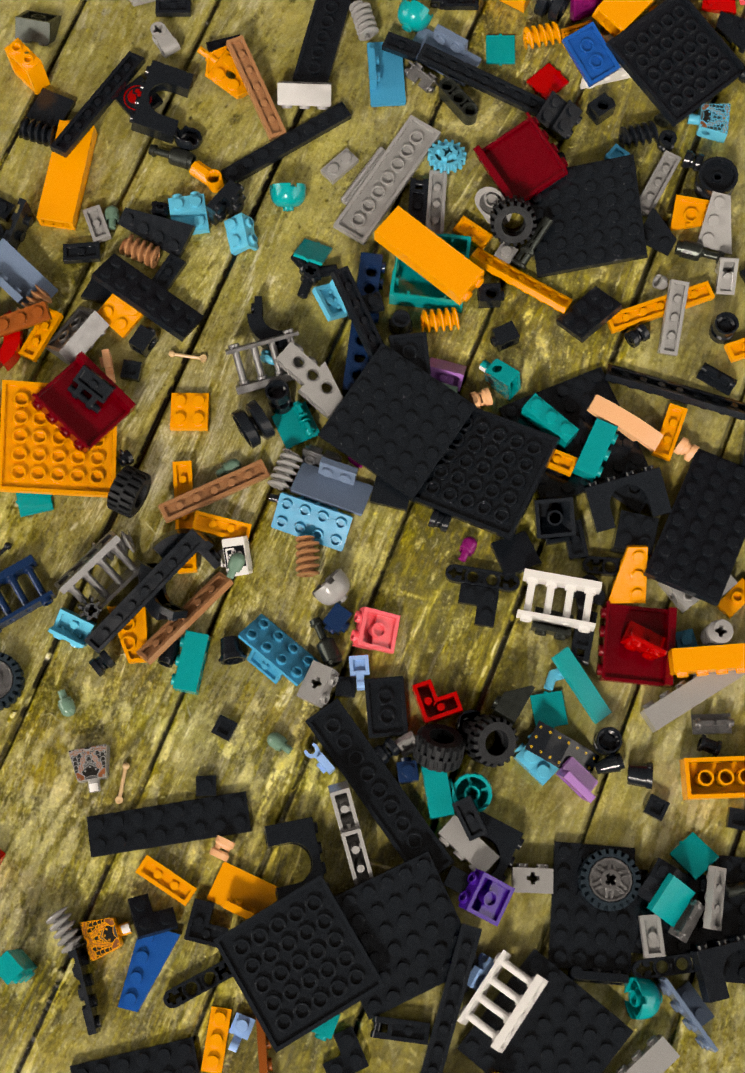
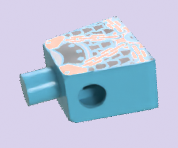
M703 104L698 114H691L687 118V124L697 125V136L724 143L728 135L731 104Z

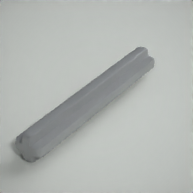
M383 147L377 149L341 197L343 204L347 206L386 149Z

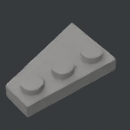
M712 191L697 242L703 244L705 248L732 254L731 195Z

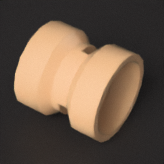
M488 387L481 389L480 392L474 391L469 393L470 401L476 405V408L481 409L482 406L488 407L493 405V399Z
M683 437L673 452L677 455H684V460L690 462L700 447L696 444L691 445L689 440Z
M217 835L215 839L216 844L211 848L209 854L227 862L230 857L229 852L236 843Z

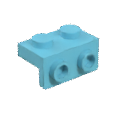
M239 213L224 221L231 254L236 256L248 249L258 250V238L255 235L254 221L251 217Z
M333 280L329 284L313 288L312 293L328 322L347 316L344 303Z
M62 607L59 610L54 625L49 628L48 632L53 634V637L69 642L75 648H83L88 645L84 640L96 628L97 623L91 620L87 621L85 617H80L79 614Z

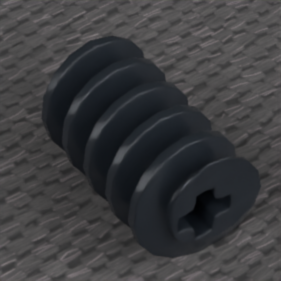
M26 117L20 126L19 138L30 140L34 143L37 142V144H43L48 147L55 140L57 127L52 125L50 129L49 123H46L43 127V121H39L37 124L36 119H32L30 123V118Z
M653 121L642 122L640 125L636 123L633 126H622L619 129L618 140L619 145L623 149L624 144L630 149L631 143L634 144V147H638V141H640L642 146L645 145V140H647L648 144L652 143V138L655 143L659 141L658 130Z

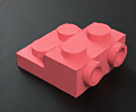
M369 607L359 608V611L357 610L354 615V622H357L356 629L352 630L350 640L353 641L352 646L394 654L400 615Z

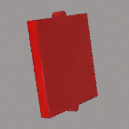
M548 63L528 79L526 83L535 91V94H539L543 99H546L551 91L557 94L569 84V81L561 74V71H557Z

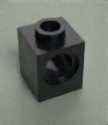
M604 92L588 104L586 114L596 125H599L613 115L616 104L613 98Z
M500 283L482 284L477 289L478 309L500 307L501 301H504V289L501 290ZM487 294H493L495 297L490 298Z
M510 321L492 329L490 342L500 352L518 344L520 335L513 322Z
M140 324L128 343L132 350L147 358L159 340L153 328L149 326L144 327Z

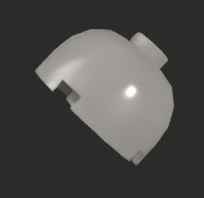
M337 569L321 585L319 584L313 590L312 595L324 605H334L337 602L342 604L348 598L346 594L350 590L349 579L341 569Z

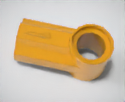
M199 160L194 161L191 165L190 175L207 185L211 192L218 193L222 189L224 182L219 170L211 169Z

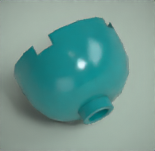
M402 0L398 8L397 17L402 24V29L410 33L411 31L418 32L427 28L433 18V14L429 15V9L416 0L411 2Z
M291 183L270 185L271 200L277 207L283 208V211H294V208L299 207L305 200L306 184L297 183V187Z
M476 772L466 773L460 776L452 789L453 801H458L471 794L479 812H482L491 803L493 796L492 786L489 780L482 774Z
M630 977L629 983L624 988V993L628 992L629 1001L624 1000L627 1013L630 1018L636 1020L653 1017L658 1012L662 1003V993L652 980Z

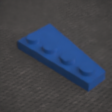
M168 931L136 940L119 1000V1008L139 1012L181 934Z

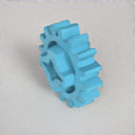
M447 139L444 142L438 140L437 144L433 143L432 148L428 149L427 161H429V166H434L433 170L440 169V173H443V171H446L447 174L450 171L456 173L457 168L461 170L462 165H465L467 152H465V147H460V142L454 144V140H451V142H448Z

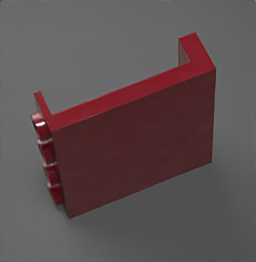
M528 112L526 113L527 119L483 149L480 145L473 149L476 157L503 196L513 198V195H517L518 199L521 196L525 201L530 200L568 174L566 168L568 166L567 161L563 156L559 157L556 145L549 143V136L544 129L540 130L537 118L535 116L531 117Z
M82 351L76 356L74 362L37 394L33 393L31 397L32 406L37 411L41 410L46 415L47 421L52 425L55 424L59 428V432L65 438L71 439L74 447L85 454L132 413L136 406ZM83 365L90 367L116 388L106 403L102 404L99 400L96 404L102 408L98 414L93 410H88L83 402L73 398L72 394L67 391L71 384L76 388L78 387V384L73 379ZM84 390L83 394L91 398L92 395Z
M606 601L600 609L603 625L599 627V637H602V642L598 645L597 652L598 656H601L600 663H597L596 675H599V681L670 688L673 685L674 675H670L668 651L675 648L677 608L658 609L610 604V601ZM629 621H633L665 637L662 649L667 651L666 656L655 660H648L641 656L642 653L626 649L624 644L620 643V640Z

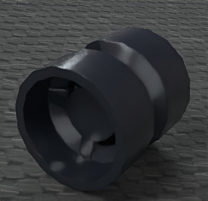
M722 312L717 315L709 329L710 338L717 344L729 342L739 327L738 318L731 312Z
M273 380L265 387V394L270 410L275 414L289 412L293 407V400L288 384L283 380Z
M613 727L601 729L593 738V747L601 755L613 754L622 745L621 733Z

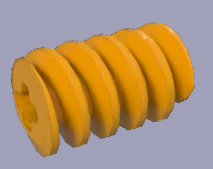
M555 21L551 22V25L545 23L544 27L542 24H538L537 28L535 25H532L530 29L527 26L523 29V43L526 50L528 45H530L531 49H534V43L537 44L538 48L541 47V42L544 43L545 47L548 45V41L554 45L555 39H557L558 44H561L560 27Z
M446 307L443 313L440 308H437L436 314L433 309H430L428 314L423 309L420 315L421 332L424 331V328H427L428 333H430L432 327H434L435 332H438L440 326L443 331H445L446 326H449L450 331H452L454 325L459 330V316L456 308L452 307L449 312Z

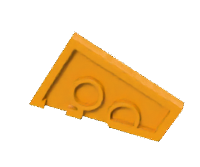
M676 194L669 229L675 231L701 227L709 200Z
M627 545L619 565V571L616 579L613 581L611 592L606 601H610V603H646L647 577L643 575L647 568V545Z
M116 606L107 607L109 614ZM145 606L118 633L129 664L147 663L136 653L148 641L147 610Z

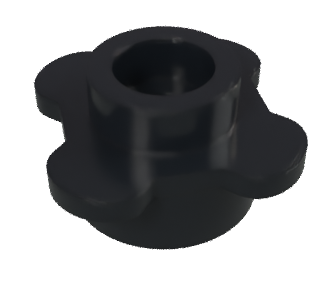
M152 202L151 214L164 218L168 216V203Z
M118 450L117 460L122 467L134 463V458L128 450Z

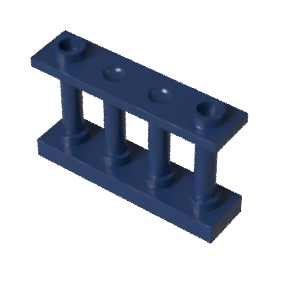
M32 555L25 557L0 572V589L3 585L10 584L22 604L21 608L12 612L0 591V607L5 617L0 619V633L3 628L37 608L50 605L53 599L57 597L52 590L46 592L34 571L38 563ZM24 573L28 575L40 596L31 602L28 601L17 581L18 577Z

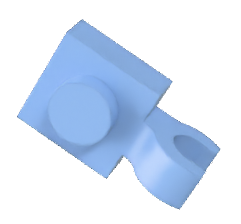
M368 655L349 656L350 677H356L357 691L365 690L364 676H370Z
M313 743L312 746L315 748V752L309 754L305 750V755L311 759L315 758L319 762L316 766L323 774L325 772L329 775L336 770L335 767L321 753L317 744Z
M484 953L479 955V966L474 965L467 983L469 987L476 991L494 965V959L488 958Z
M236 1012L229 1029V1033L234 1036L228 1050L236 1053L242 1038L245 1040L249 1039L256 1021L255 1019Z

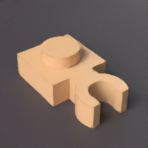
M109 349L101 350L102 357H99L101 368H105L106 375L116 383L112 355Z

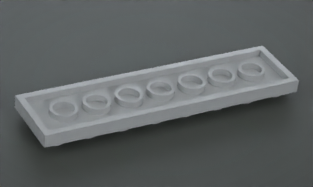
M410 115L335 221L333 228L364 246L428 155V149L432 148V144H435L440 138L441 132Z

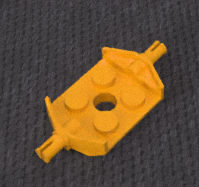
M200 46L197 53L206 58L205 76L236 99L249 95L229 51L226 50L227 46L212 52ZM233 72L235 74V78H228L226 76V73Z

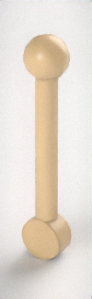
M170 350L168 353L170 357L177 356L197 359L202 363L207 361V357L204 354L196 356L176 353L173 350Z
M128 762L122 764L123 773L119 794L115 798L117 804H121L124 801L122 794L126 773L130 767Z

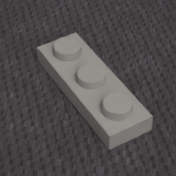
M710 865L708 867L706 875L707 889L704 897L705 911L703 914V928L716 931H721L726 868Z

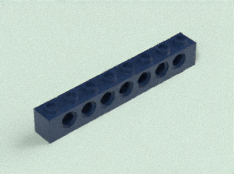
M361 252L357 287L361 295L370 294L365 292L367 289H372V293L379 291V289L383 290L384 279L381 278V272L385 273L386 262L383 261L382 254ZM370 272H373V273H375L376 275H374V276H369V275H367V274L370 273ZM379 312L370 314L374 324H378ZM352 322L342 396L347 394L356 381L353 376L356 374L360 375L370 361L363 345L358 343L360 338ZM358 357H362L365 360L363 362H357L355 359Z

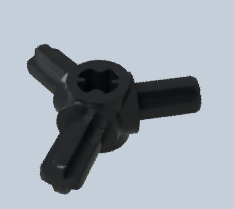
M293 255L291 256V260L300 269L299 273L301 274L300 280L302 283L297 296L301 299L308 298L311 287L315 286L318 281H321L322 277H328L331 272L338 270L336 264L319 267L317 264L306 262V260L294 257Z

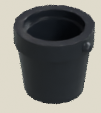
M405 310L395 311L392 318L389 319L391 334L398 335L413 332V324L409 313Z
M226 636L220 639L221 656L218 661L222 665H235L246 660L247 655L243 652L238 636Z
M653 763L628 764L627 784L652 789Z

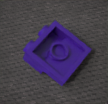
M475 869V872H471L468 876L467 881L469 884L466 890L462 891L459 895L458 900L460 903L458 906L498 927L515 888L484 871Z

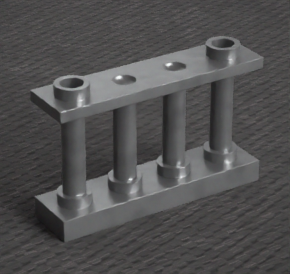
M293 328L283 330L281 335L239 346V343L228 346L229 349L225 350L226 355H233L240 380L238 382L239 385L235 386L238 395L265 388L273 380H283L285 382L294 380L274 362L279 355L276 341L287 339L288 344L290 342L295 344L294 336H298L299 331H294ZM265 344L269 345L276 370L274 372L275 375L269 377L264 372L258 351V346ZM251 350L258 375L256 377L257 380L250 382L246 378L239 351ZM300 359L293 360L295 366H303Z
M110 530L54 585L63 594L70 592L81 603V597L87 598L75 586L81 578H84L100 594L96 599L100 601V604L97 606L102 609L134 577L139 576L142 562L139 559L133 562L118 546L121 539ZM109 551H113L128 567L120 576L104 560V556ZM95 565H99L114 581L107 589L90 574V569Z

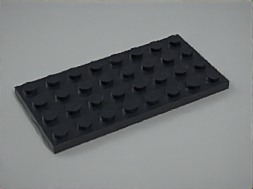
M702 449L697 450L643 576L718 606L745 539V467H741L739 464Z

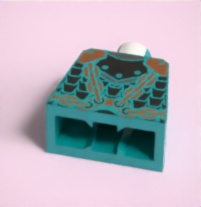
M495 359L492 363L484 360L480 364L479 369L485 373L486 383L508 401L521 389L520 372L499 359Z

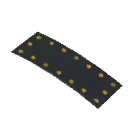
M540 720L525 747L526 750L558 768H561L570 756L574 757L590 774L595 767L594 763L600 757Z

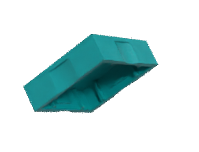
M436 234L469 259L470 236ZM395 256L389 304L433 310L440 308L441 311H444V308L447 307L449 312L452 307H455L458 313H462L463 303L461 305L457 304Z

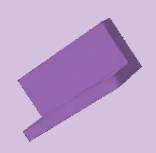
M431 357V376L440 382L458 387V391H460L467 366Z
M570 756L557 771L556 775L582 800L591 803L595 799L591 791L598 784V780L574 757Z

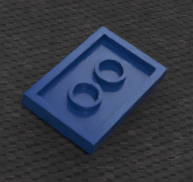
M594 22L589 23L562 40L564 47L589 87L621 68Z

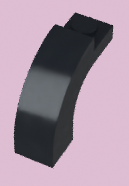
M254 296V303H251V314H247L250 332L255 341L283 334V330H274L265 324L263 320L262 296ZM287 339L276 341L279 354L288 345ZM268 344L261 345L262 348L270 350Z
M182 528L165 533L153 543V549L164 558L191 529ZM196 530L207 540L197 552L214 569H217L221 565V560L219 559L221 555L216 549H211L214 546V541L208 535Z
M141 563L139 583L158 563ZM166 585L145 605L146 610L156 620L168 619L170 621H178V619L187 618L188 610L174 604L169 599Z

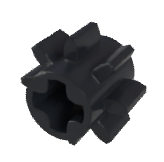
M92 595L88 599L81 597V604L76 605L77 608L81 609L78 613L79 616L85 615L87 621L90 620V617L97 619L98 611H102L97 606L100 604V601L98 599L93 601Z

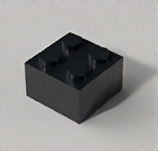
M621 510L617 516L610 552L624 555L627 545H647L649 559L653 552L659 518Z

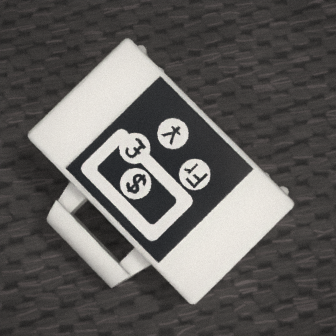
M247 535L222 539L223 549L218 551L221 555V558H219L221 560L220 567H226V572L228 573L229 568L227 566L231 555L239 552L244 555L245 564L239 573L236 572L235 576L253 573Z

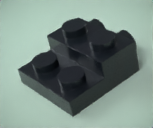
M551 91L535 117L542 129L555 140L561 142L564 139L568 140L574 132L572 128L582 120L580 115L583 111L571 100L566 102L554 91Z
M229 180L206 205L210 223L214 226L224 221L227 214L233 217L236 213L238 214L242 211L246 197L242 193L244 188L241 184Z

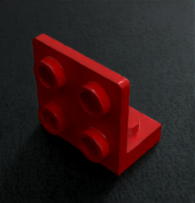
M629 621L620 640V643L624 644L626 649L633 652L636 650L642 653L641 656L648 660H655L667 654V651L662 649L665 637L633 621Z

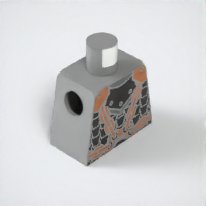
M103 744L70 750L69 756L77 781L79 783L88 782L89 793L100 792V780L109 778L110 746Z

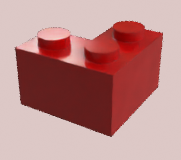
M431 679L412 685L411 689L425 726L426 724L462 713L463 708L457 691L437 697Z

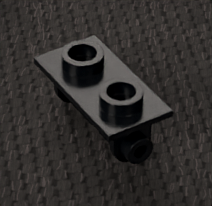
M706 362L696 376L697 379L727 396L730 395L738 381Z

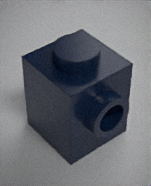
M336 603L323 620L324 629L332 635L336 633L339 636L341 632L345 633L351 625L349 622L353 618L352 613Z
M412 757L400 758V762H396L398 783L418 782L417 762L412 760Z

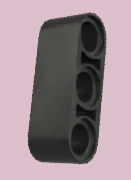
M442 78L439 83V97L462 123L468 126L473 125L477 120V105L452 78Z

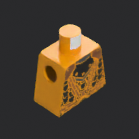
M116 917L80 923L90 962L96 961L124 945L122 936L132 933L130 922L118 925Z

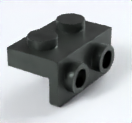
M535 607L534 612L543 614L544 608ZM551 610V615L562 617V612ZM532 621L531 630L535 631L536 635L546 636V634L553 635L554 639L565 641V638L569 639L571 636L570 627Z

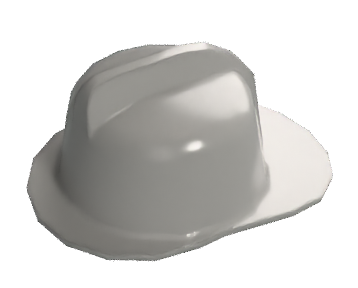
M491 186L481 188L475 195V204L489 224L491 210L493 211L494 204H498L500 199L505 200L502 192ZM512 213L504 217L502 220L503 225L510 221Z

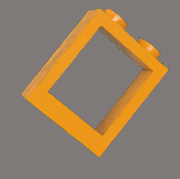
M19 38L4 48L14 73L36 95L41 92L42 88H47L50 85L42 61Z

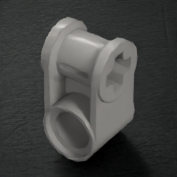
M155 22L151 25L150 31L153 42L164 58L171 56L181 49L178 41L169 32L165 24Z

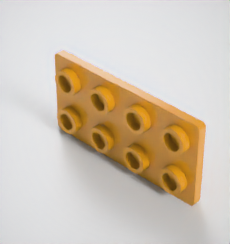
M223 862L207 896V900L248 919L277 901L275 894L277 886L227 862Z

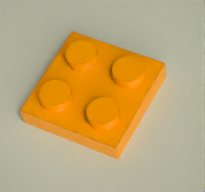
M113 293L97 311L109 326L124 339L144 316Z
M171 393L170 430L208 431L209 393Z

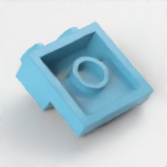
M193 191L188 196L174 194L172 198H168L171 220L196 226L192 235L210 233L204 193L200 194L198 191Z
M522 743L514 751L517 754L514 759L543 786L559 768L526 750V745Z

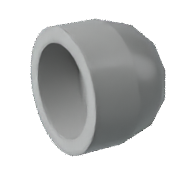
M657 274L653 279L652 286L658 290L666 289L668 278Z

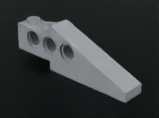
M290 342L276 357L274 362L302 386L298 393L323 416L329 419L343 397L326 362L319 367L317 365L318 362L312 356L308 357L303 353L304 349L299 344ZM300 359L303 362V366H295L293 360ZM310 371L315 372L317 379H309L307 373ZM328 384L331 391L328 393L324 392L322 385Z
M346 780L329 785L328 789L354 885H357L372 878L373 873Z

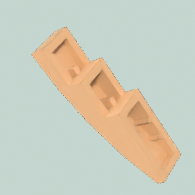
M598 394L595 395L587 408V411L593 416L617 426L616 431H620L633 442L638 441L650 451L656 450L664 436L637 416Z

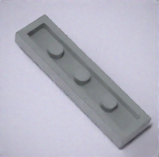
M665 150L640 196L643 216L648 217L652 208L655 209L682 157Z
M430 170L426 227L435 234H443L447 173L446 171L440 173V171Z
M669 280L658 354L678 355L690 282Z

